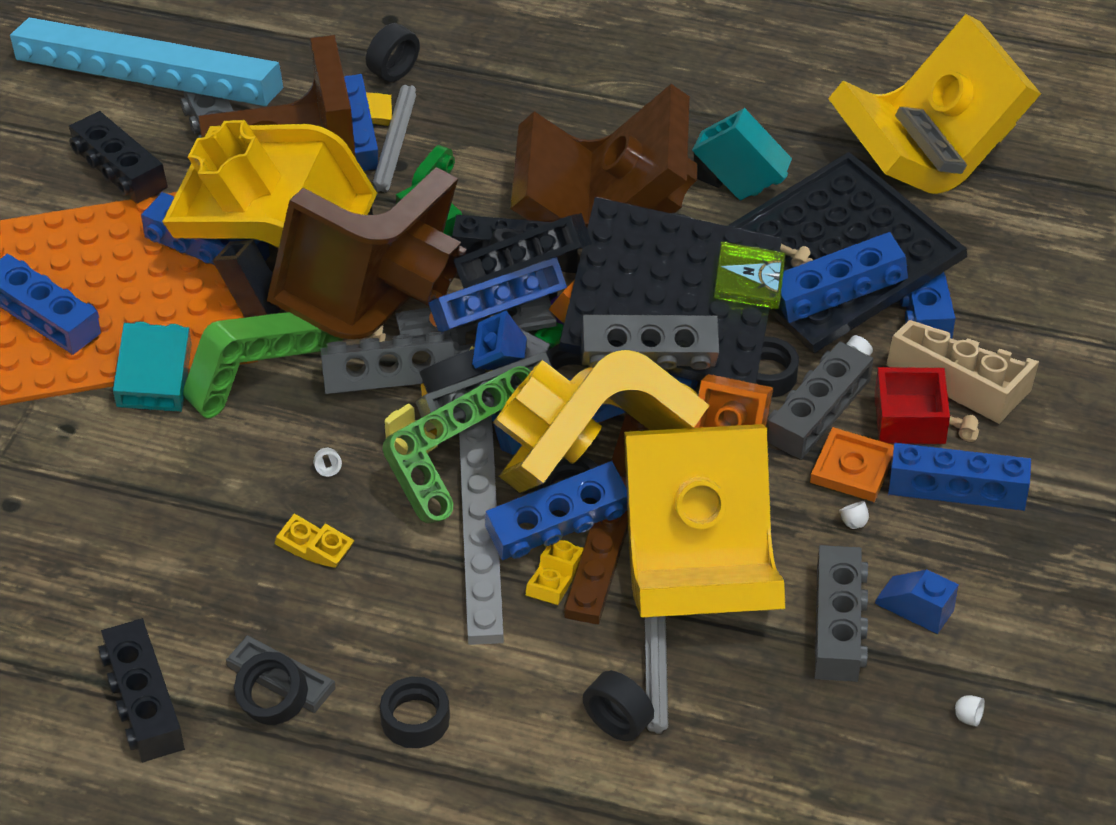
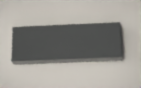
M899 107L895 114L896 118L937 170L940 172L962 174L967 167L966 162L923 109Z
M247 635L226 659L227 667L238 673L242 665L254 655L266 651H279ZM292 659L304 673L308 685L307 698L303 708L315 713L336 689L335 681ZM281 669L266 671L256 680V683L283 697H286L290 691V677Z

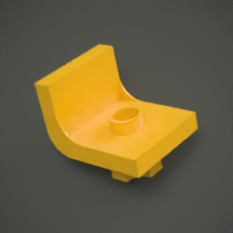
M965 14L915 74L900 88L886 94H872L846 81H842L828 99L884 174L925 192L938 194L949 191L965 181L991 150L1015 127L1016 122L1041 93L981 21ZM899 107L923 109L966 162L967 167L962 174L940 172L937 170L896 118L895 114Z
M245 120L223 121L221 126H210L205 137L196 139L188 155L191 165L162 222L173 238L257 239L279 248L289 200L302 188L347 211L362 215H368L377 192L348 145L338 135L323 127L311 124L248 125Z
M621 350L610 353L602 358L593 368L589 367L580 371L570 381L545 361L541 360L524 381L519 384L493 422L522 445L498 477L521 493L544 483L562 457L574 464L587 450L602 428L598 422L592 419L602 404L614 405L623 409L649 430L692 429L710 405L647 356L636 351Z
M764 424L624 432L631 581L634 601L640 616L658 617L785 609L784 579L776 569L772 549L766 426Z

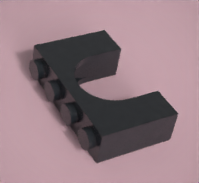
M254 240L230 241L214 258L213 262L243 316L246 318L278 314L282 308L267 301L273 272L265 262Z

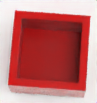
M878 367L874 395L879 441L888 444H946L950 411L945 368Z

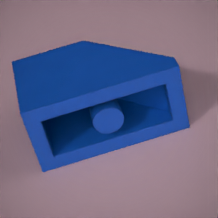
M507 311L478 322L472 362L475 368L495 370L525 358L527 338Z
M927 569L892 576L876 598L875 604L938 634L954 612L959 584Z

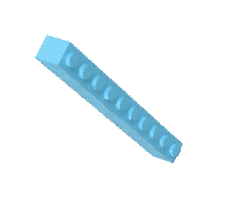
M30 17L10 34L15 58L20 61L261 106H267L283 89L280 65L276 61Z

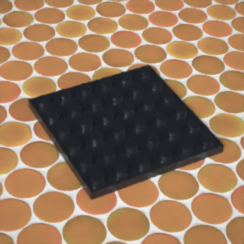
M850 152L728 225L729 227L782 238L781 244L792 249L799 250L800 247L806 246L810 250L808 258L813 260L891 232L906 256L908 279L788 323L774 297L771 298L769 313L813 353L821 350L967 258V248ZM780 252V258L778 259L782 261L780 272L794 268L791 264L793 258Z
M595 197L587 228L592 244L582 248L558 350L581 355V324L583 315L717 316L719 355L716 365L703 370L693 369L691 366H677L673 369L664 370L670 375L700 382L705 376L710 374L756 384L772 298L770 293L773 291L766 287L758 288L762 285L761 283L721 266L764 264L761 258L767 262L778 260L779 258H774V254L775 257L776 255L779 257L782 238ZM618 340L609 341L614 347L623 346V343ZM645 340L642 342L647 347L657 346V344L651 340ZM676 341V344L680 347H690V344L686 341Z

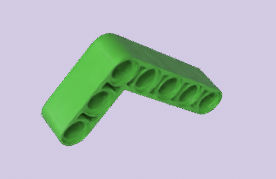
M290 312L213 322L207 326L201 336L183 389V396L204 418L215 417L223 410L240 363L321 352L320 348L327 347V344L330 342L343 341V338L330 335Z
M524 366L514 367L394 432L385 439L382 449L384 456L421 521L430 524L448 518L453 511L452 498L426 451L503 409L504 404L515 391L510 383L512 375L519 377L521 382H523L531 372L530 369ZM483 391H488L492 394L494 398L493 407H488L483 403ZM455 406L464 410L466 415L464 423L455 420L453 416ZM426 422H430L436 427L437 436L435 439L426 436L424 432ZM396 438H401L407 443L408 452L406 455H401L396 451L394 446ZM413 468H418L423 472L424 482L422 485H417L413 482L411 478ZM430 498H434L440 503L441 511L438 516L431 514L428 510Z

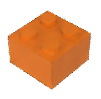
M708 374L701 380L698 397L710 406L694 428L764 424L766 426L773 387Z

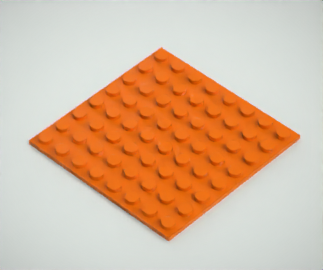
M177 192L167 193V194L172 195V196L175 197V195H176ZM159 195L151 196L139 203L130 199L0 220V259L8 253L17 260L26 262L37 273L48 276L53 283L62 289H68L82 302L93 305L99 314L98 320L101 334L72 355L0 307V406L113 387L124 323L146 322L150 325L167 326L169 324H178L182 327H189L192 342L188 367L189 374L201 336L207 326L216 321L245 318L215 265L205 263L198 258L180 253L173 248L145 238L141 214ZM258 360L242 362L239 365L258 362Z

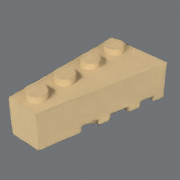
M909 320L893 335L886 365L889 367L945 368L948 398L1000 424L1031 392L1039 361L1027 358L1026 362L1011 358V352L999 349L997 353L979 348L980 342L968 338L967 340L957 341L950 338L949 332Z

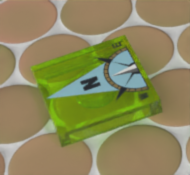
M721 242L713 298L778 309L781 298L785 253Z

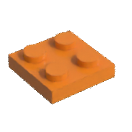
M832 427L812 470L810 483L875 502L891 466L894 445Z

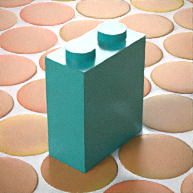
M745 108L702 130L692 149L699 159L739 200L750 195L756 196L764 188L772 184H780L787 177V170L792 161L788 153Z
M146 322L124 323L113 387L116 407L182 412L184 402L183 389L187 380L192 346L189 327H182L178 324H169L167 326L150 325Z

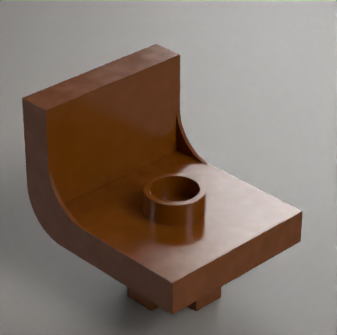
M335 35L310 38L314 79L311 88L302 98L284 105L200 115L198 117L201 138L206 136L210 126H221L223 121L245 120L248 125L311 124L323 127L338 135L355 156L351 106Z
M670 84L612 134L593 140L571 136L534 111L518 127L510 209L527 220L554 222L570 215L582 213L587 228L595 197L666 213H676L682 208L686 192L697 181L698 164L688 158L690 96L673 84Z
M436 167L392 209L378 215H362L347 211L302 188L289 200L267 301L330 335L355 340L374 334L410 297L429 306V302L445 296L452 280L458 273L453 259L465 255L467 250L460 246V241L443 233L458 178Z

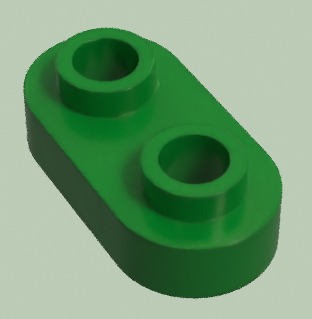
M437 145L416 169L411 186L421 182L436 167L450 173L455 164L452 150Z

